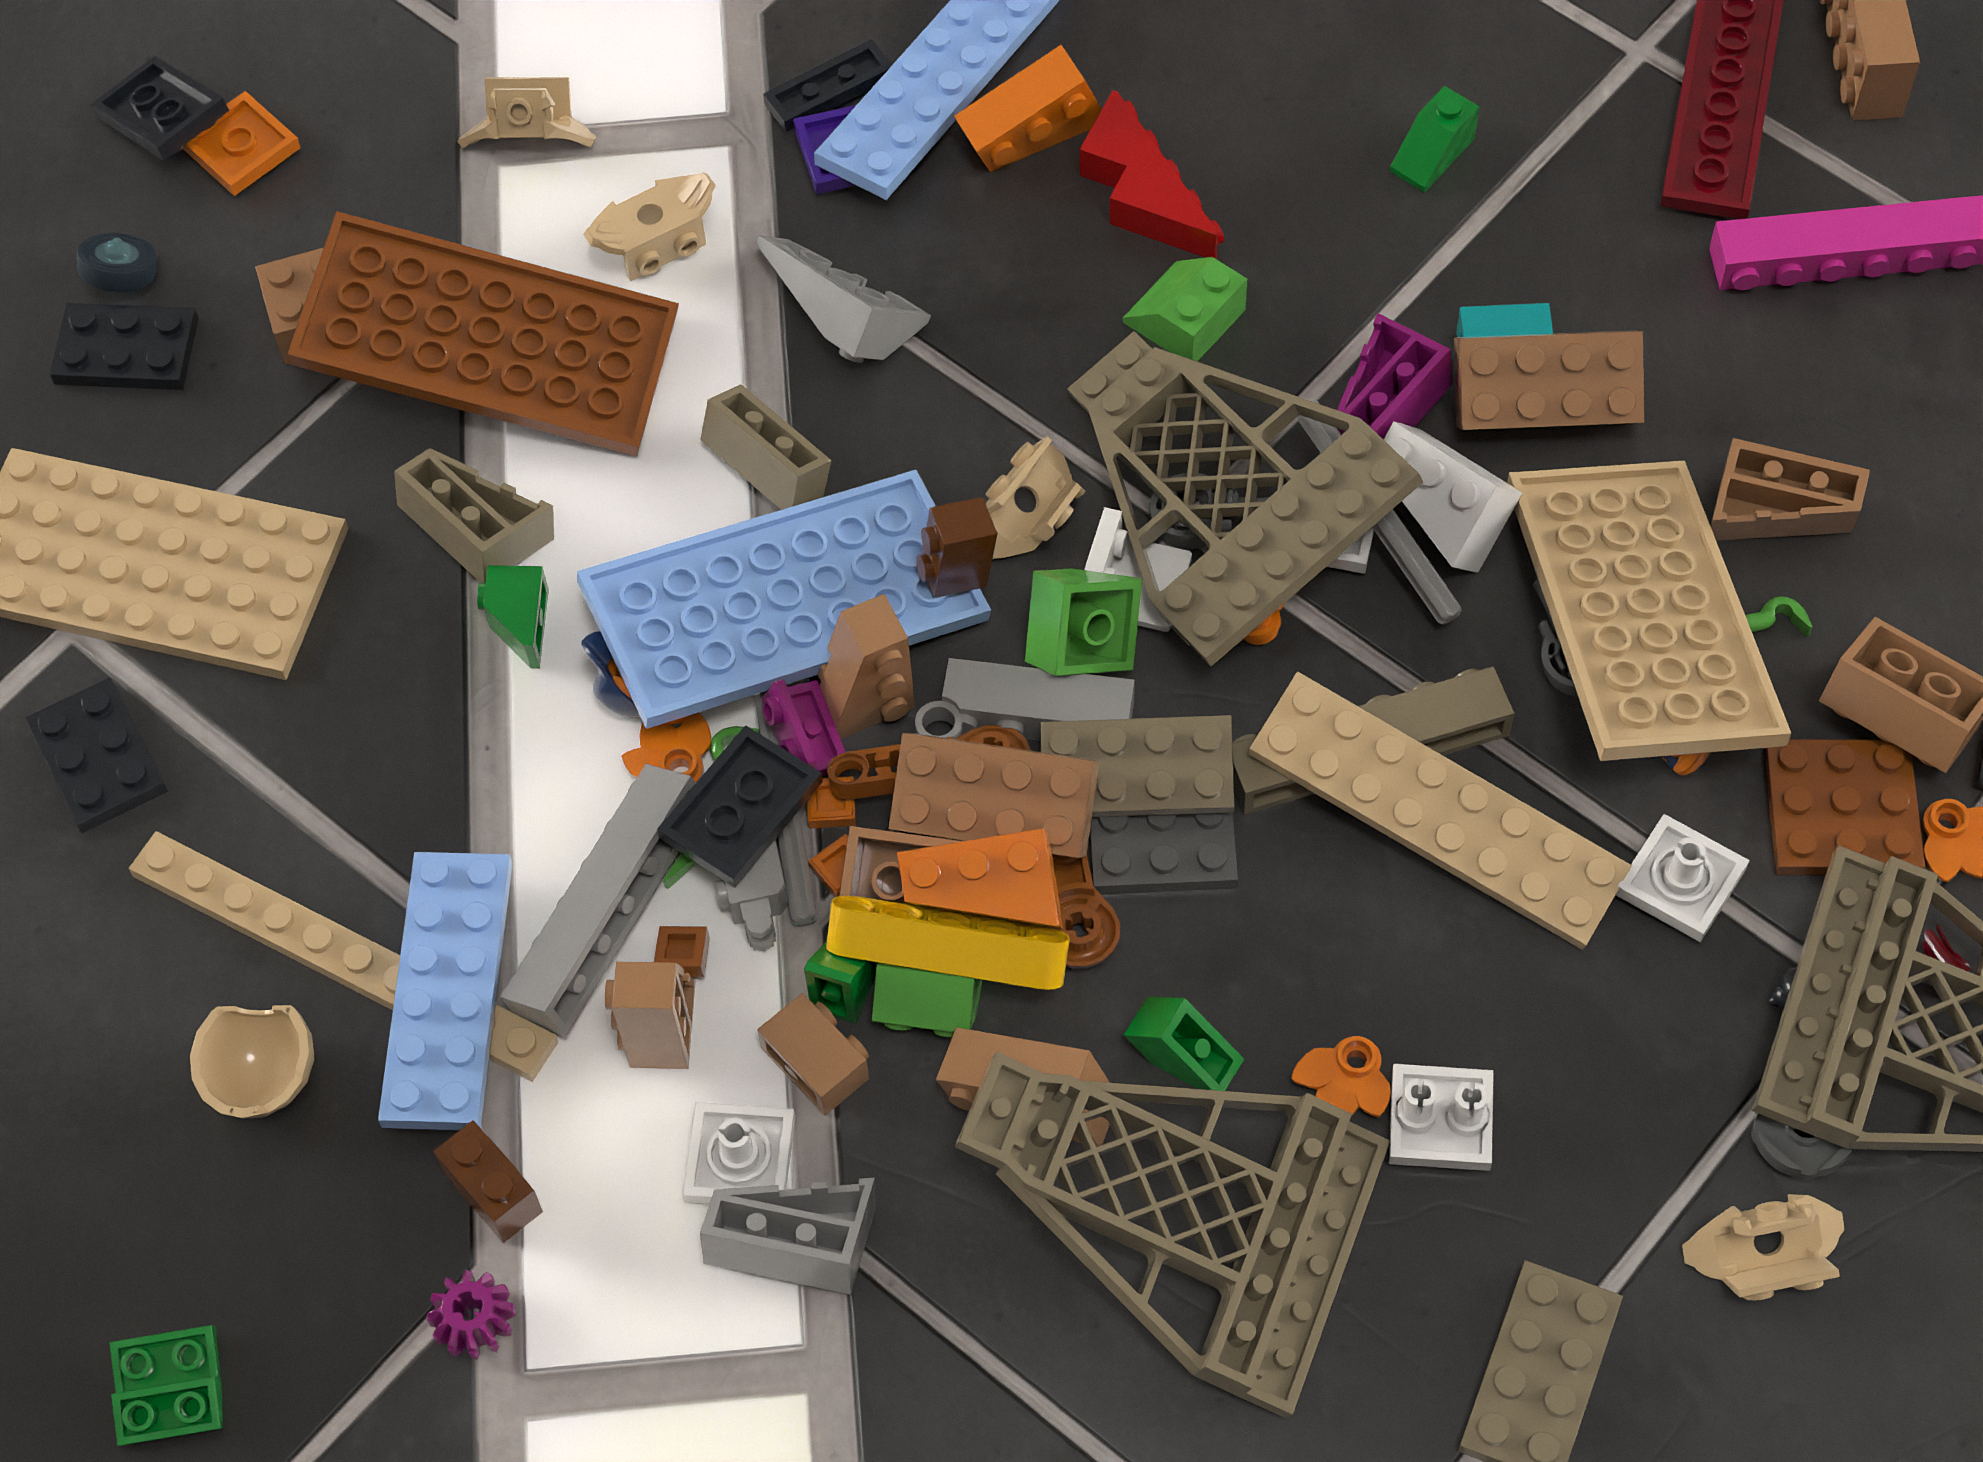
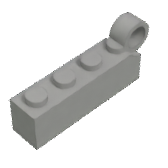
M949 658L942 701L929 702L920 708L915 717L916 734L935 736L926 732L925 728L930 723L941 720L950 723L953 729L945 735L936 737L946 738L954 736L955 739L981 726L1001 725V728L1017 730L1028 740L1041 741V722L1132 719L1135 680L1090 674L1055 676L1039 668Z

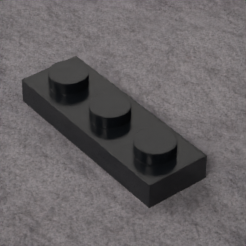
M871 39L763 93L764 104L784 131L787 132L794 128L795 118L827 112L872 89L892 64Z

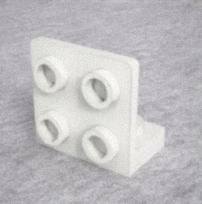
M1104 507L1084 570L1142 579L1138 626L1168 632L1171 627L1161 618L1149 599L1130 537H1128V531L1122 530V511ZM1152 543L1146 548L1159 591L1165 589L1190 567L1192 553L1190 551Z

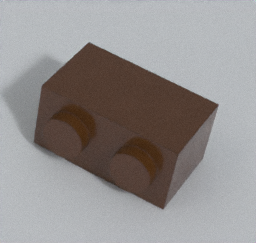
M983 497L930 507L926 527L921 530L922 553L917 555L916 563L921 580L923 582L928 581L934 598L987 587L998 533Z
M474 1120L433 1151L443 1174L503 1244L543 1212L535 1190Z

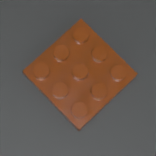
M1789 739L1787 746L1763 748L1776 875L1826 876L1832 854L1838 846L1886 863L1893 856L1925 869L1911 753L1884 740Z

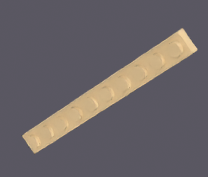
M157 831L128 868L134 878L393 1010L400 955ZM496 1004L489 1060L533 1082L558 1044L556 1034Z

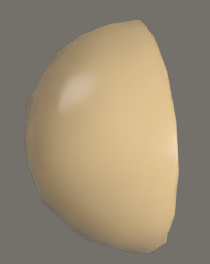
M274 1005L271 1010H248L236 1006L216 1007L210 1012L196 1032L190 1053L192 1081L202 1100L220 1114L239 1118L267 1117L288 1106L307 1084L315 1059L312 1034L301 1014L291 1005Z

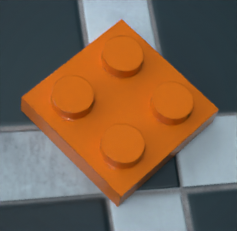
M246 91L226 104L230 111L219 118L214 126L202 131L183 147L184 151L233 196L239 194L301 148L298 138Z

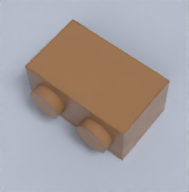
M801 993L760 1026L757 1031L761 1049L825 1116L870 1079L867 1065L869 1054L853 1035H849L847 1038L843 1036L835 1027L837 1025L835 1017L823 1003L818 1001L814 1005Z

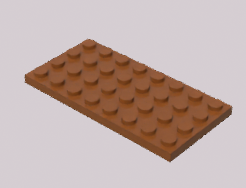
M336 211L287 353V364L637 456L674 327L679 303Z

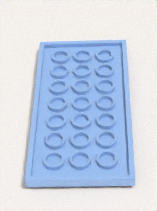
M917 470L577 571V583L646 729L767 691L772 683L777 680L784 679L786 684H790L818 675L820 666L828 664L831 657L827 647L840 612L881 594H885L908 637L909 645L988 621L991 614V608L980 588L934 598L928 581L923 582L921 580L916 563L917 555L922 553L921 530L926 527L930 507H935V504Z

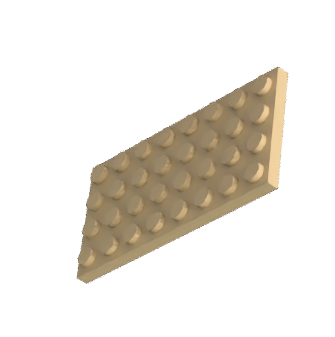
M11 448L0 471V617L287 680L349 528L346 520L343 518Z
M1685 461L1509 472L1507 483L1522 492L1514 510L1600 761L1788 745L1791 736L1790 728Z

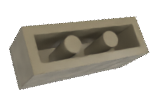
M741 384L708 399L700 438L706 446L781 510L823 498L831 459Z

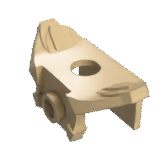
M485 77L487 118L458 139V143L462 148L473 145L485 138L527 137L569 139L591 148L597 136L572 117L569 77Z
M703 172L697 175L655 180L656 186L617 205L612 201L596 217L583 235L590 246L600 248L607 253L623 255L627 277L630 281L643 275H651L658 271L661 266L680 257L690 256L700 247L706 245L702 217L711 204L712 192L716 186L708 174Z
M1048 436L1034 445L1026 442L1012 457L1010 462L1014 467L1008 475H1001L986 492V496L990 498L986 506L998 533L992 559L1035 550L1043 540L1048 541L1055 533L1053 527L1058 529L1072 514L1074 509L1069 504L1073 501L1074 497L1077 499L1086 492L1078 483L1073 482L1065 455L1054 445H1049L1052 440ZM1027 488L1035 495L1036 507L1032 512H1023L1016 506L1014 495L1017 489Z
M1789 1194L1788 1202H1765L1757 1205L1755 1209L1741 1212L1735 1206H1731L1703 1226L1690 1240L1682 1245L1685 1264L1695 1267L1704 1276L1722 1280L1735 1294L1746 1300H1764L1772 1297L1774 1290L1789 1287L1797 1290L1816 1289L1824 1284L1823 1280L1840 1277L1839 1269L1830 1263L1826 1257L1835 1249L1840 1235L1845 1230L1841 1211L1809 1195ZM1780 1231L1781 1243L1775 1251L1764 1254L1756 1250L1754 1246L1755 1236Z

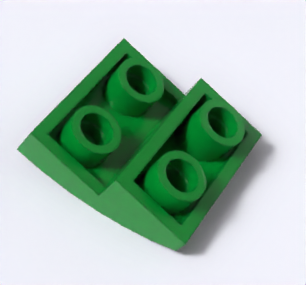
M215 1325L109 1342L115 1393L111 1394L117 1446L223 1428L221 1375Z

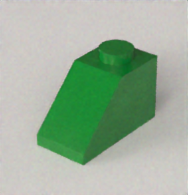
M1444 86L1418 113L1390 166V172L1425 193L1475 139L1480 106Z
M488 565L486 583H479L478 609L485 610L490 629L531 669H540L549 594L543 566Z
M826 941L811 956L804 968L809 1000L814 1005L818 1001L823 1003L835 1018L857 1024L876 977V964L873 961L835 955L826 949Z
M1148 996L1124 1033V1036L1152 1065L1197 1089L1225 1091L1244 1061V1058L1185 998Z

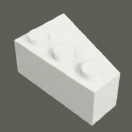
M1393 421L1384 441L1420 474L1423 483L1402 502L1451 567L1478 573L1522 492L1423 430Z

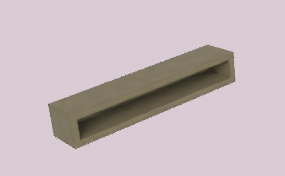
M1494 666L1482 670L1467 669L1452 679L1438 683L1423 682L1408 692L1394 696L1379 695L1370 699L1366 704L1358 706L1443 756L1510 736L1515 714ZM1256 734L1241 736L1233 742L1234 792L1244 815L1315 794L1248 755L1249 748L1257 737Z

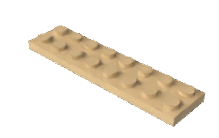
M1298 671L1248 751V755L1582 950L1589 942L1619 890V887H1617L1619 882L1624 881L1632 867L1631 864Z

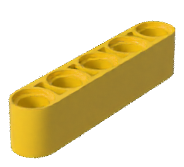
M848 895L835 897L831 901L826 949L835 955L1050 990L1061 988L1064 984L1070 938L1065 932L1048 927Z

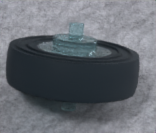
M103 233L87 238L78 247V274L84 282L95 288L114 292L133 291L147 286L155 277L157 270L155 249L150 243L137 236L124 233Z

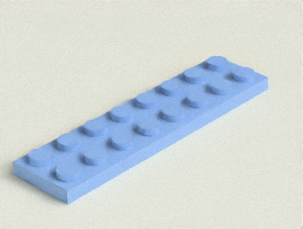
M950 0L814 152L815 165L887 200L956 120L954 115L968 107L1059 0Z

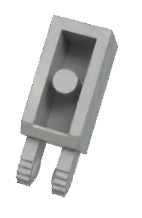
M775 840L736 887H733L724 880L715 881L721 910L731 908L734 925L744 923L750 947H753L754 951L765 952L774 946L776 932L772 917L781 915L789 905Z

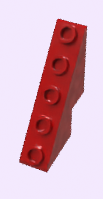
M1112 90L1080 148V176L1115 188L1110 196L1111 225L1205 258L1213 257L1217 259V246L1224 243V235L1220 225L1216 220H1209L1206 216L1197 193L1193 189L1188 190L1181 181L1180 172L1174 161L1171 159L1166 160L1161 153L1154 133L1150 129L1145 130L1138 121V115L1133 104L1129 100L1124 101L1117 91Z

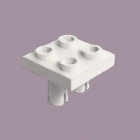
M1393 1064L1389 1164L1490 1171L1492 1165L1493 1070Z

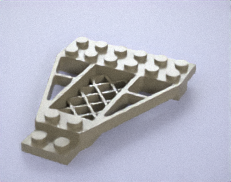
M1135 331L1067 388L1073 399L1091 417L1151 603L1161 618L1188 646L1191 645L1210 666L1214 665L1423 483L1420 474L1361 418L1156 347L1152 349ZM1204 382L1276 406L1279 409L1261 425L1250 427ZM1196 406L1194 421L1175 422L1177 407ZM1207 406L1220 419L1205 420ZM1165 414L1164 422L1155 423ZM1299 415L1346 431L1300 470L1293 469L1268 445L1270 440ZM1223 433L1221 447L1202 448L1203 434ZM1234 433L1248 446L1232 447ZM1192 434L1190 449L1171 450L1173 435ZM1162 436L1160 450L1141 451L1143 437ZM1117 456L1166 504L1165 508L1141 529H1139L1116 459ZM1250 459L1248 474L1229 475L1230 460ZM1261 459L1276 473H1259ZM1201 461H1219L1218 475L1198 476L1199 463ZM1189 462L1187 477L1167 478L1169 463ZM1145 464H1158L1157 475ZM1278 486L1277 492L1265 502H1256L1258 487ZM1247 487L1245 503H1225L1227 488ZM1216 489L1214 504L1194 505L1196 490ZM1185 490L1183 502L1172 491ZM1243 516V521L1232 531L1221 532L1223 517ZM1212 517L1211 529L1199 518ZM1183 521L1205 543L1209 550L1165 589L1159 591L1146 548L1173 524Z
M1838 846L1835 849L1753 1105V1112L1846 1149L1983 1152V1135L1944 1133L1952 1102L1983 1113V1085L1968 1079L1977 1074H1983V1046L1977 1037L1983 1034V1024L1972 1028L1960 1004L1967 1001H1972L1983 1008V921L1936 882L1938 874L1893 856L1886 863H1883L1842 846ZM1930 903L1982 946L1975 974L1916 951ZM1921 982L1933 986L1942 1002L1924 1009L1912 986ZM1901 998H1903L1912 1015L1895 1021ZM1947 1010L1960 1034L1942 1041L1929 1017ZM1917 1023L1929 1046L1911 1053L1899 1030ZM1889 1041L1893 1049L1887 1047ZM1964 1041L1977 1065L1960 1072L1947 1048ZM1934 1054L1941 1068L1923 1062L1920 1059ZM1879 1072L1935 1095L1937 1106L1928 1134L1868 1133L1862 1130Z
M996 1052L990 1060L954 1147L998 1167L996 1175L1193 1376L1287 1419L1293 1415L1390 1140L1350 1122L1351 1113L1309 1093L1298 1097L1081 1081L1071 1075L1042 1073L1004 1054ZM1126 1101L1206 1106L1208 1111L1199 1135H1196ZM1221 1108L1284 1112L1288 1116L1287 1124L1270 1169L1210 1141ZM1084 1109H1086V1110L1089 1111V1112H1086V1113H1083V1114H1082V1112H1083ZM1103 1117L1109 1121L1116 1140L1096 1147L1085 1122ZM1125 1128L1135 1133L1128 1136ZM1076 1131L1084 1152L1064 1159ZM1147 1138L1154 1141L1162 1162L1142 1169L1132 1143ZM1120 1148L1131 1174L1110 1181L1099 1155ZM1171 1150H1173V1151H1175V1152H1177V1153H1179V1154H1181V1155H1180V1156H1177V1157H1174V1155H1173V1153H1172ZM1088 1160L1098 1186L1078 1193L1067 1167ZM1194 1160L1200 1163L1209 1184L1189 1191L1178 1165ZM1166 1170L1177 1196L1157 1203L1146 1177ZM1218 1172L1228 1177L1220 1179ZM1057 1176L1063 1190L1053 1186ZM1239 1181L1246 1185L1254 1206L1235 1213L1224 1186ZM1135 1182L1145 1207L1124 1215L1114 1189ZM1212 1191L1223 1217L1203 1225L1192 1198ZM1102 1193L1109 1211L1089 1203L1085 1199ZM1180 1203L1191 1230L1171 1237L1160 1210ZM1149 1215L1156 1233L1131 1221ZM1252 1215L1246 1234H1244L1239 1220ZM1065 1218L1132 1248L1147 1257L1148 1267L1138 1293ZM1227 1225L1237 1251L1217 1258L1207 1232ZM1195 1237L1202 1255L1177 1243ZM1235 1261L1233 1269L1224 1266L1227 1263ZM1162 1264L1217 1288L1221 1294V1301L1201 1355L1197 1354L1147 1303Z

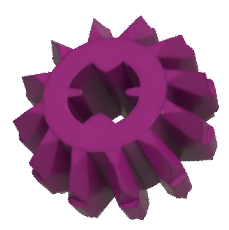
M466 1269L462 1276V1283L457 1285L453 1279L446 1277L444 1284L448 1292L446 1294L432 1293L430 1300L437 1309L427 1313L429 1325L436 1328L432 1334L435 1342L438 1345L448 1343V1351L455 1357L459 1356L467 1347L470 1357L477 1360L480 1355V1346L487 1344L489 1350L497 1352L499 1345L495 1336H511L512 1328L506 1320L514 1317L516 1314L514 1304L507 1301L510 1293L506 1285L499 1284L494 1286L495 1280L492 1274H489L487 1271L475 1281L472 1271ZM472 1309L479 1310V1312L474 1311L476 1316L474 1319L464 1320L463 1316L469 1318L467 1311Z

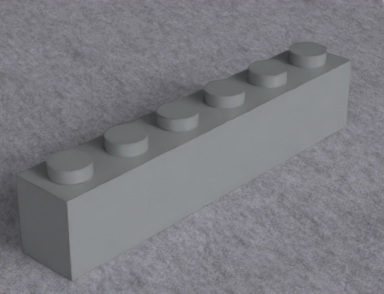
M645 764L636 780L629 787L628 793L615 814L607 822L603 833L590 854L582 862L578 873L568 889L557 902L556 908L543 929L532 942L531 948L518 969L508 980L500 998L512 1013L554 1034L566 1037L679 852L659 839L657 828L696 784L691 776Z

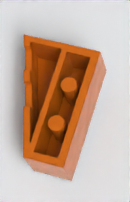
M1060 45L954 115L988 170L992 172L1091 130L1102 108L1063 46Z
M1044 828L897 852L904 901L910 905L1064 930L1049 833Z

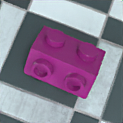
M784 679L772 683L762 698V714L767 725L773 727L779 743L778 746L821 772L822 776L828 775L827 767L831 759L846 751L818 681L815 680L787 687Z

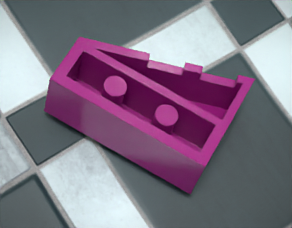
M1377 313L1373 322L1374 330L1368 344L1363 346L1360 353L1361 361L1355 375L1350 377L1337 410L1361 418L1384 440L1393 421L1415 427L1453 385L1451 349ZM1337 428L1341 435L1346 432Z

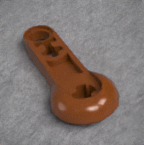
M1001 725L981 726L955 738L956 740L1030 750L1028 742L1023 735L1015 729L1001 728ZM901 744L848 751L832 758L827 767L832 792L837 797L843 799L894 794L897 772H892L893 766L898 765ZM870 768L876 769L877 776H871ZM848 769H856L862 772L858 779L851 782H843L837 778L840 773Z
M1052 854L1064 930H1057L1065 932L1070 938L1066 967L1087 969L1101 964L1113 954L1120 939V921L1114 909L1093 886L1087 854L1081 858ZM1082 923L1086 930V936L1077 937L1076 932L1073 930V925Z

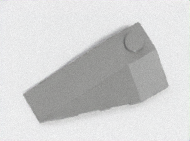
M758 235L756 240L757 246L824 338L840 348L838 353L842 357L858 363H863L864 358L884 360L928 324L931 315L891 291H886L884 295L874 289L865 287L867 283L866 278L856 273L850 274L837 268H831L832 262L789 239Z

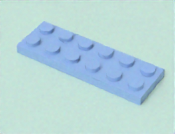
M414 852L378 1116L381 1128L461 1130L472 1120L481 1128L513 864L510 854Z

